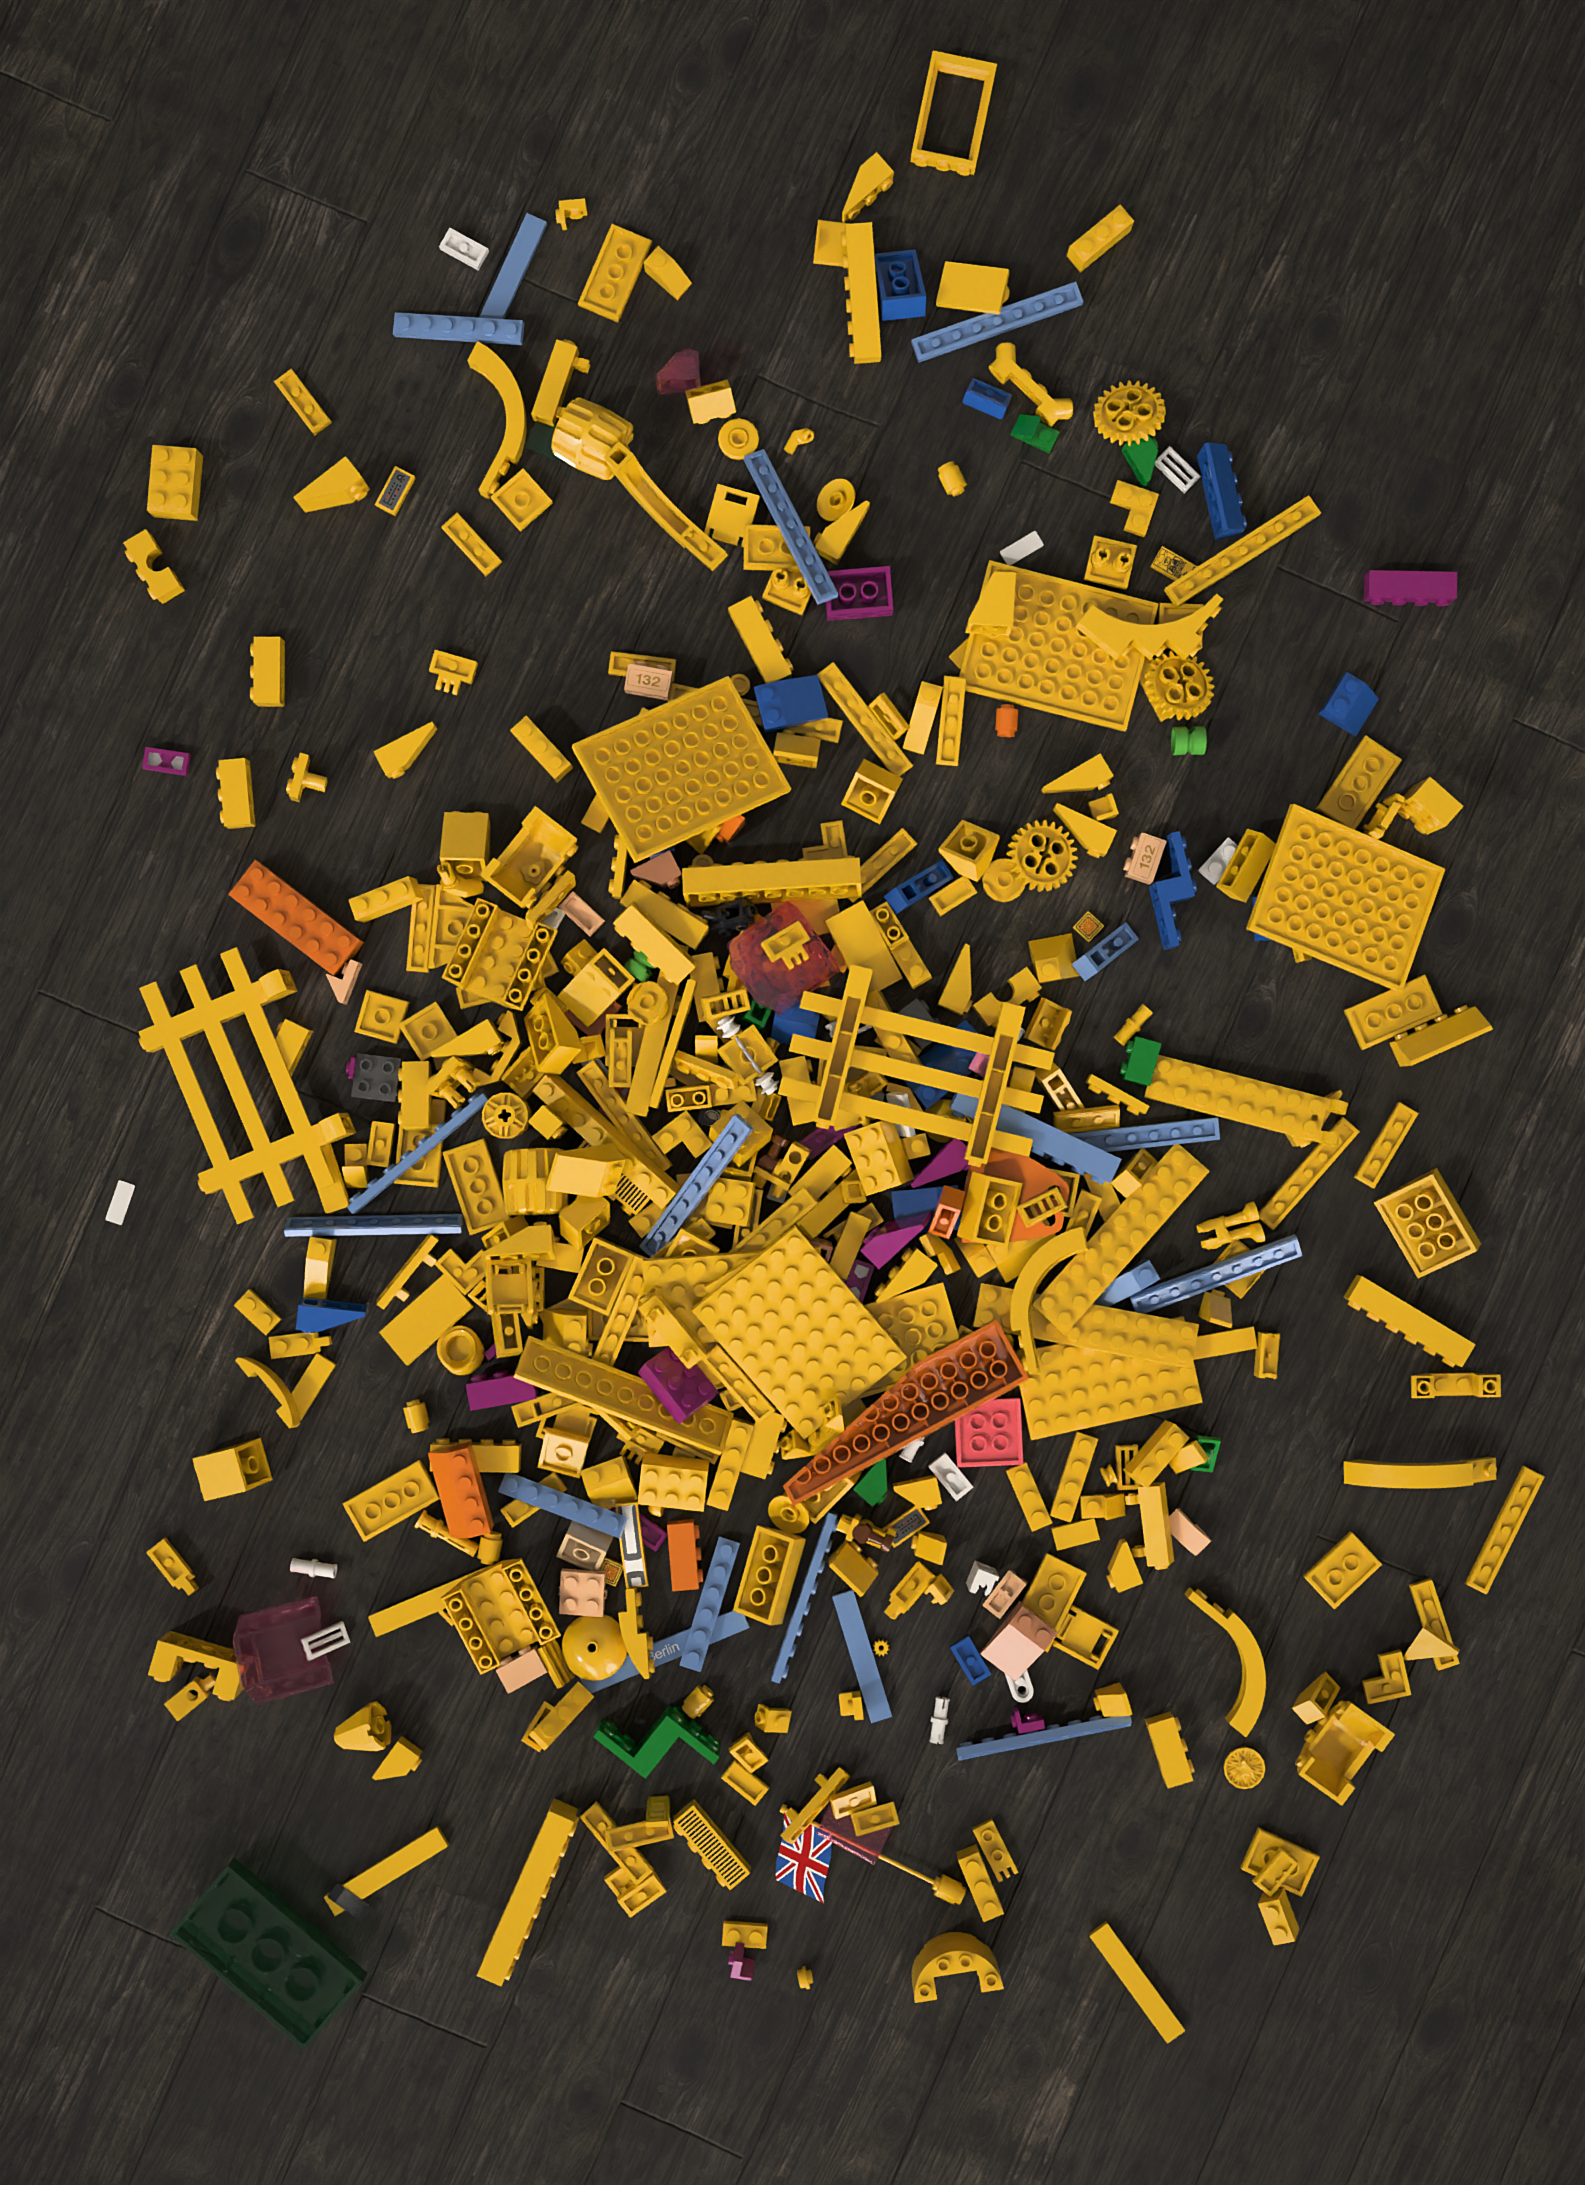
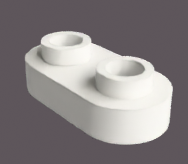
M1027 1670L1016 1681L1005 1674L1013 1698L1018 1702L1029 1701L1034 1691ZM1020 1686L1026 1688L1022 1693L1018 1692Z

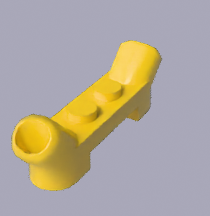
M1007 342L1001 343L996 347V360L989 365L990 372L1003 385L1010 379L1038 406L1035 416L1042 417L1041 422L1052 427L1057 420L1070 419L1072 417L1073 401L1070 398L1052 399L1042 384L1035 383L1032 380L1031 374L1016 364L1015 345Z

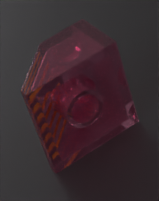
M683 349L681 352H676L655 375L658 394L686 393V390L701 387L698 351Z

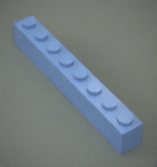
M955 1093L948 1108L953 1110L952 1115L963 1120L965 1116L974 1119L979 1098ZM1001 1105L995 1130L1033 1139L1031 1152L1042 1157L1044 1154L1052 1157V1162L1061 1166L1064 1163L1071 1165V1171L1082 1176L1084 1172L1092 1175L1091 1180L1103 1185L1104 1181L1111 1183L1122 1159L1010 1106Z

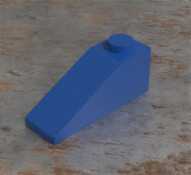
M941 860L895 887L884 898L895 915H897L954 877L944 861Z
M301 1297L298 1305L296 1330H301L304 1333L320 1332L365 1317L367 1304Z

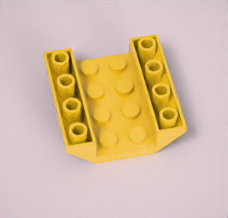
M477 898L442 978L482 998L507 1008L522 1011L558 930L540 922H537L534 930H531L527 927L525 919L502 911L497 905Z
M522 1558L500 1561L463 1579L441 1597L480 1675L500 1666L501 1658L536 1641L543 1645L561 1636Z

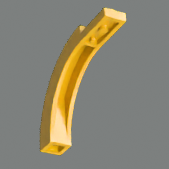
M477 341L467 360L469 366L485 376L495 386L504 401L506 410V430L502 445L478 489L481 496L490 499L491 495L498 491L501 476H505L510 467L509 461L517 465L520 460L526 440L527 418L521 392L511 371L497 354Z
M618 441L603 457L619 481L647 513L683 548L686 547L709 569L714 571L728 556L726 551L691 522L663 494L643 470L634 454Z
M1083 1227L1059 1234L1041 1246L1025 1264L1015 1284L1010 1307L1011 1329L1013 1332H1021V1335H1018L1020 1348H1024L1026 1356L1022 1357L1023 1366L1031 1375L1040 1373L1031 1323V1310L1035 1293L1042 1279L1055 1265L1072 1255L1089 1251Z
M1495 1457L1441 1463H1391L1360 1459L1344 1461V1483L1370 1487L1470 1486L1477 1482L1496 1480L1497 1472Z
M1189 1587L1184 1593L1186 1597L1225 1628L1238 1648L1242 1664V1682L1237 1700L1225 1719L1231 1726L1247 1737L1259 1717L1265 1697L1266 1673L1260 1648L1248 1627L1230 1608L1225 1612L1215 1602L1211 1605L1206 1601L1208 1596L1197 1588L1194 1591Z

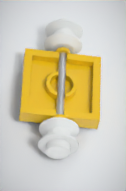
M729 1015L725 1016L717 1022L719 1026L716 1029L724 1031L722 1038L730 1037L731 1040L718 1048L717 1052L728 1068L736 1072L741 1086H744L757 1076L758 1079L755 1086H762L761 1094L765 1092L767 1095L773 1093L778 1089L777 1084L780 1081H774L772 1079L774 1073H765V1070L776 1063L778 1059L754 1024L738 1034L737 1032L741 1025L733 1023L735 1016L731 1018Z

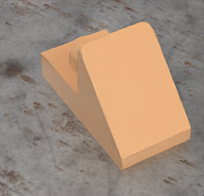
M351 959L349 963H345L342 970L343 979L326 974L338 1002L347 1005L362 967L361 963Z

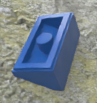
M972 378L966 390L963 403L998 419H1002L1012 394Z

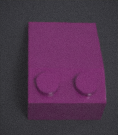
M952 1138L915 1176L909 1185L915 1188L959 1172L962 1169H969L971 1165H968V1160L964 1159L967 1146L960 1139Z
M928 1211L887 1222L881 1228L876 1226L863 1240L865 1245L860 1251L880 1269L927 1225L934 1213Z

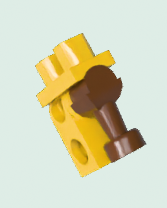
M775 1132L771 1139L774 1144L768 1153L760 1158L753 1171L755 1175L752 1182L756 1183L755 1186L761 1189L767 1180L774 1183L770 1194L780 1199L786 1190L788 1191L792 1187L812 1150L794 1141L784 1159L781 1160L778 1158L782 1147L788 1146L790 1139Z
M846 1514L841 1516L836 1530L847 1534L846 1540L852 1542L854 1538L859 1541L858 1543H868L880 1548L884 1552H889L898 1529L889 1526L888 1530L884 1531L874 1526L867 1519L861 1520L862 1516L856 1514L854 1518Z

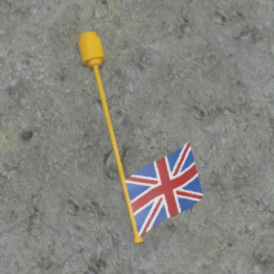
M782 1804L779 1811L784 1814L783 1832L792 1822L785 1815L789 1810L785 1804ZM815 1821L810 1823L793 1844L786 1842L783 1838L776 1861V1880L824 1903V1883L831 1859L832 1835L933 1884L934 1895L951 1904L956 1903L960 1905L966 1892V1888L962 1886V1883L944 1874L941 1877L937 1876L933 1880Z

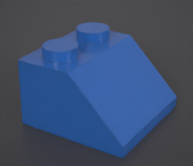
M1346 672L1340 677L1318 714L1356 737L1379 698L1365 682Z
M778 996L771 1038L776 1040V1042L791 1044L793 1034L815 1039L820 1013L801 1009L800 1000Z

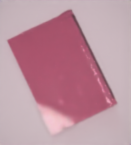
M830 1802L816 1830V1834L875 1865L893 1826L856 1836L851 1815L836 1819Z

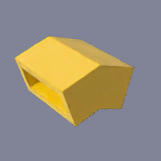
M759 1087L756 1094L757 1101H753L751 1109L761 1118L772 1122L782 1096L775 1093L767 1095L766 1092L761 1094L763 1089Z

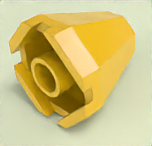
M377 1701L368 1703L336 1727L334 1732L336 1744L343 1749L379 1751L386 1748V1745L391 1743L390 1721L385 1723L383 1715H387L385 1708Z

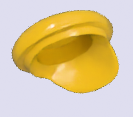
M463 1325L452 1326L438 1339V1357L442 1364L453 1374L468 1375L479 1368L484 1360L485 1351L483 1344L477 1334L469 1327Z

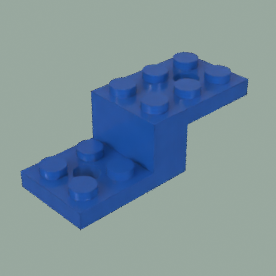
M1180 831L1170 833L1164 838L1167 841L1165 846L1173 878L1155 882L1149 886L1163 950L1172 949L1178 946L1179 941H1181L1180 930L1175 928L1174 924L1176 912L1173 906L1170 907V904L1186 901L1194 897V892L1197 891L1196 882L1194 879H1191L1189 870H1192L1189 857L1186 858L1184 851L1187 848L1184 836H1181Z

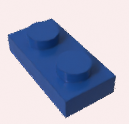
M969 1635L950 1645V1649L972 1686L991 1675L990 1670Z

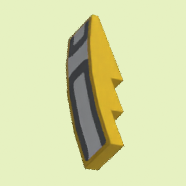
M638 1501L616 1503V1513L628 1517L621 1539H619L626 1589L648 1586Z

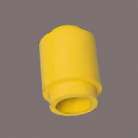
M951 461L938 468L940 473L938 476L947 495L952 494L954 497L965 491L964 487L967 483L958 465Z
M419 1399L406 1402L407 1406L403 1410L411 1432L416 1433L429 1429L428 1423L430 1421L425 1402L420 1403Z
M491 1531V1533L481 1536L477 1558L481 1559V1563L494 1565V1562L499 1561L503 1541L501 1533Z
M698 1685L684 1700L682 1709L689 1717L695 1719L714 1701L712 1697L714 1693L706 1685L703 1687Z

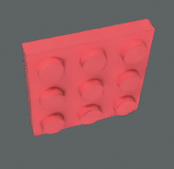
M1019 1397L995 1398L955 1420L957 1467L1023 1465L1021 1403Z

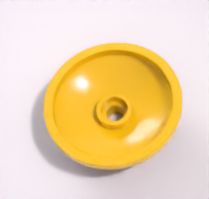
M606 1614L603 1617L580 1616L575 1619L565 1631L562 1640V1655L567 1667L578 1677L590 1681L603 1680L615 1674L623 1665L627 1655L620 1624ZM591 1643L595 1644L596 1650L594 1652H591L589 1650V1645Z

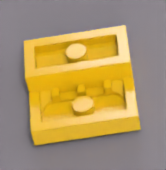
M620 1866L604 1876V1881L615 1893L617 1901L630 1918L666 1892L655 1871L637 1886Z

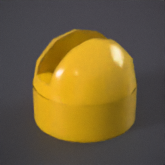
M648 1506V1510L652 1515L662 1517L665 1507Z

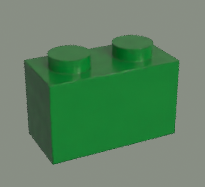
M1133 1037L1132 1041L1129 1040L1125 1053H1128L1126 1062H1122L1119 1072L1122 1074L1121 1079L1143 1086H1150L1161 1043L1140 1037Z

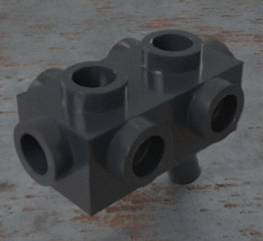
M738 897L732 902L721 903L718 907L709 909V911L703 910L701 917L702 919L709 920L711 931L726 937L732 935L733 930H748V925L754 923L757 908L747 898Z

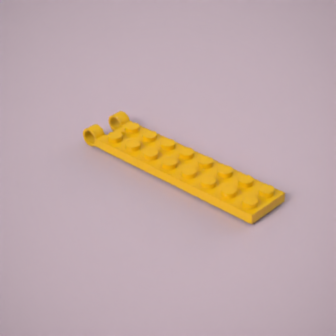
M1158 1055L1151 1084L1147 1086L1144 1096L1145 1098L1334 1147L1338 1146L1340 1135L1329 1131H1321L1325 1112L1329 1111L1335 1114L1346 1115L1348 1103L1341 1100L1328 1099ZM1316 1115L1318 1119L1313 1121L1311 1117Z

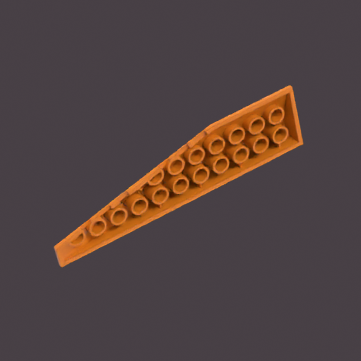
M997 1319L916 1363L912 1369L904 1374L876 1402L856 1418L844 1432L832 1440L828 1446L783 1485L792 1505L795 1506L1027 1382L1029 1377Z

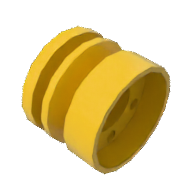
M499 1093L492 1096L485 1103L482 1110V1121L491 1135L510 1139L523 1135L529 1129L530 1123L528 1121L532 1117V1110L529 1103L515 1093ZM505 1109L506 1112L511 1113V1117H508L507 1122L505 1119H501Z

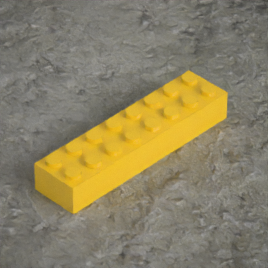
M844 856L842 859L823 857L820 860L802 858L794 862L777 860L776 863L756 861L753 864L736 862L728 866H723L722 864H711L709 867L690 865L687 868H682L683 895L687 908L718 906L721 903L732 902L738 897H745L754 904L862 897L860 858H855L854 856Z
M554 1798L484 1955L477 1974L478 1977L502 1986L504 1979L509 1981L516 1960H518L523 1949L524 1942L530 1934L534 1919L537 1918L543 1898L545 1899L551 1881L557 1873L561 1861L560 1857H564L570 1837L573 1836L579 1820V1817L576 1816L578 1808Z

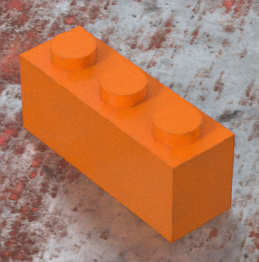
M694 1519L668 1521L667 1532L672 1591L699 1589L700 1582H703V1570L698 1569V1560H702L701 1547L696 1546V1539L700 1538L699 1525H695Z

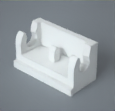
M975 1560L966 1584L969 1591L974 1594L979 1589V1585L982 1588L987 1585L985 1595L987 1596L990 1594L995 1580L998 1581L999 1575L995 1568Z

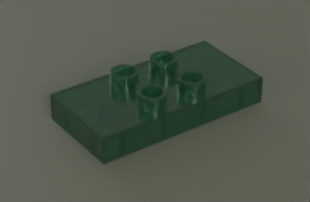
M233 1858L169 1933L303 2050L310 2045L358 1989L367 1975V1972L236 1858Z

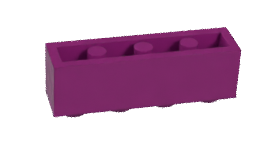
M1369 570L1364 575V601L1371 602V605H1382L1384 602H1392V605H1405L1406 602H1414L1415 606H1425L1428 603H1436V606H1448L1457 599V572Z

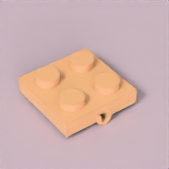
M562 1568L560 1590L558 1593L560 1595L559 1614L603 1617L605 1599L608 1590L605 1589L606 1572Z

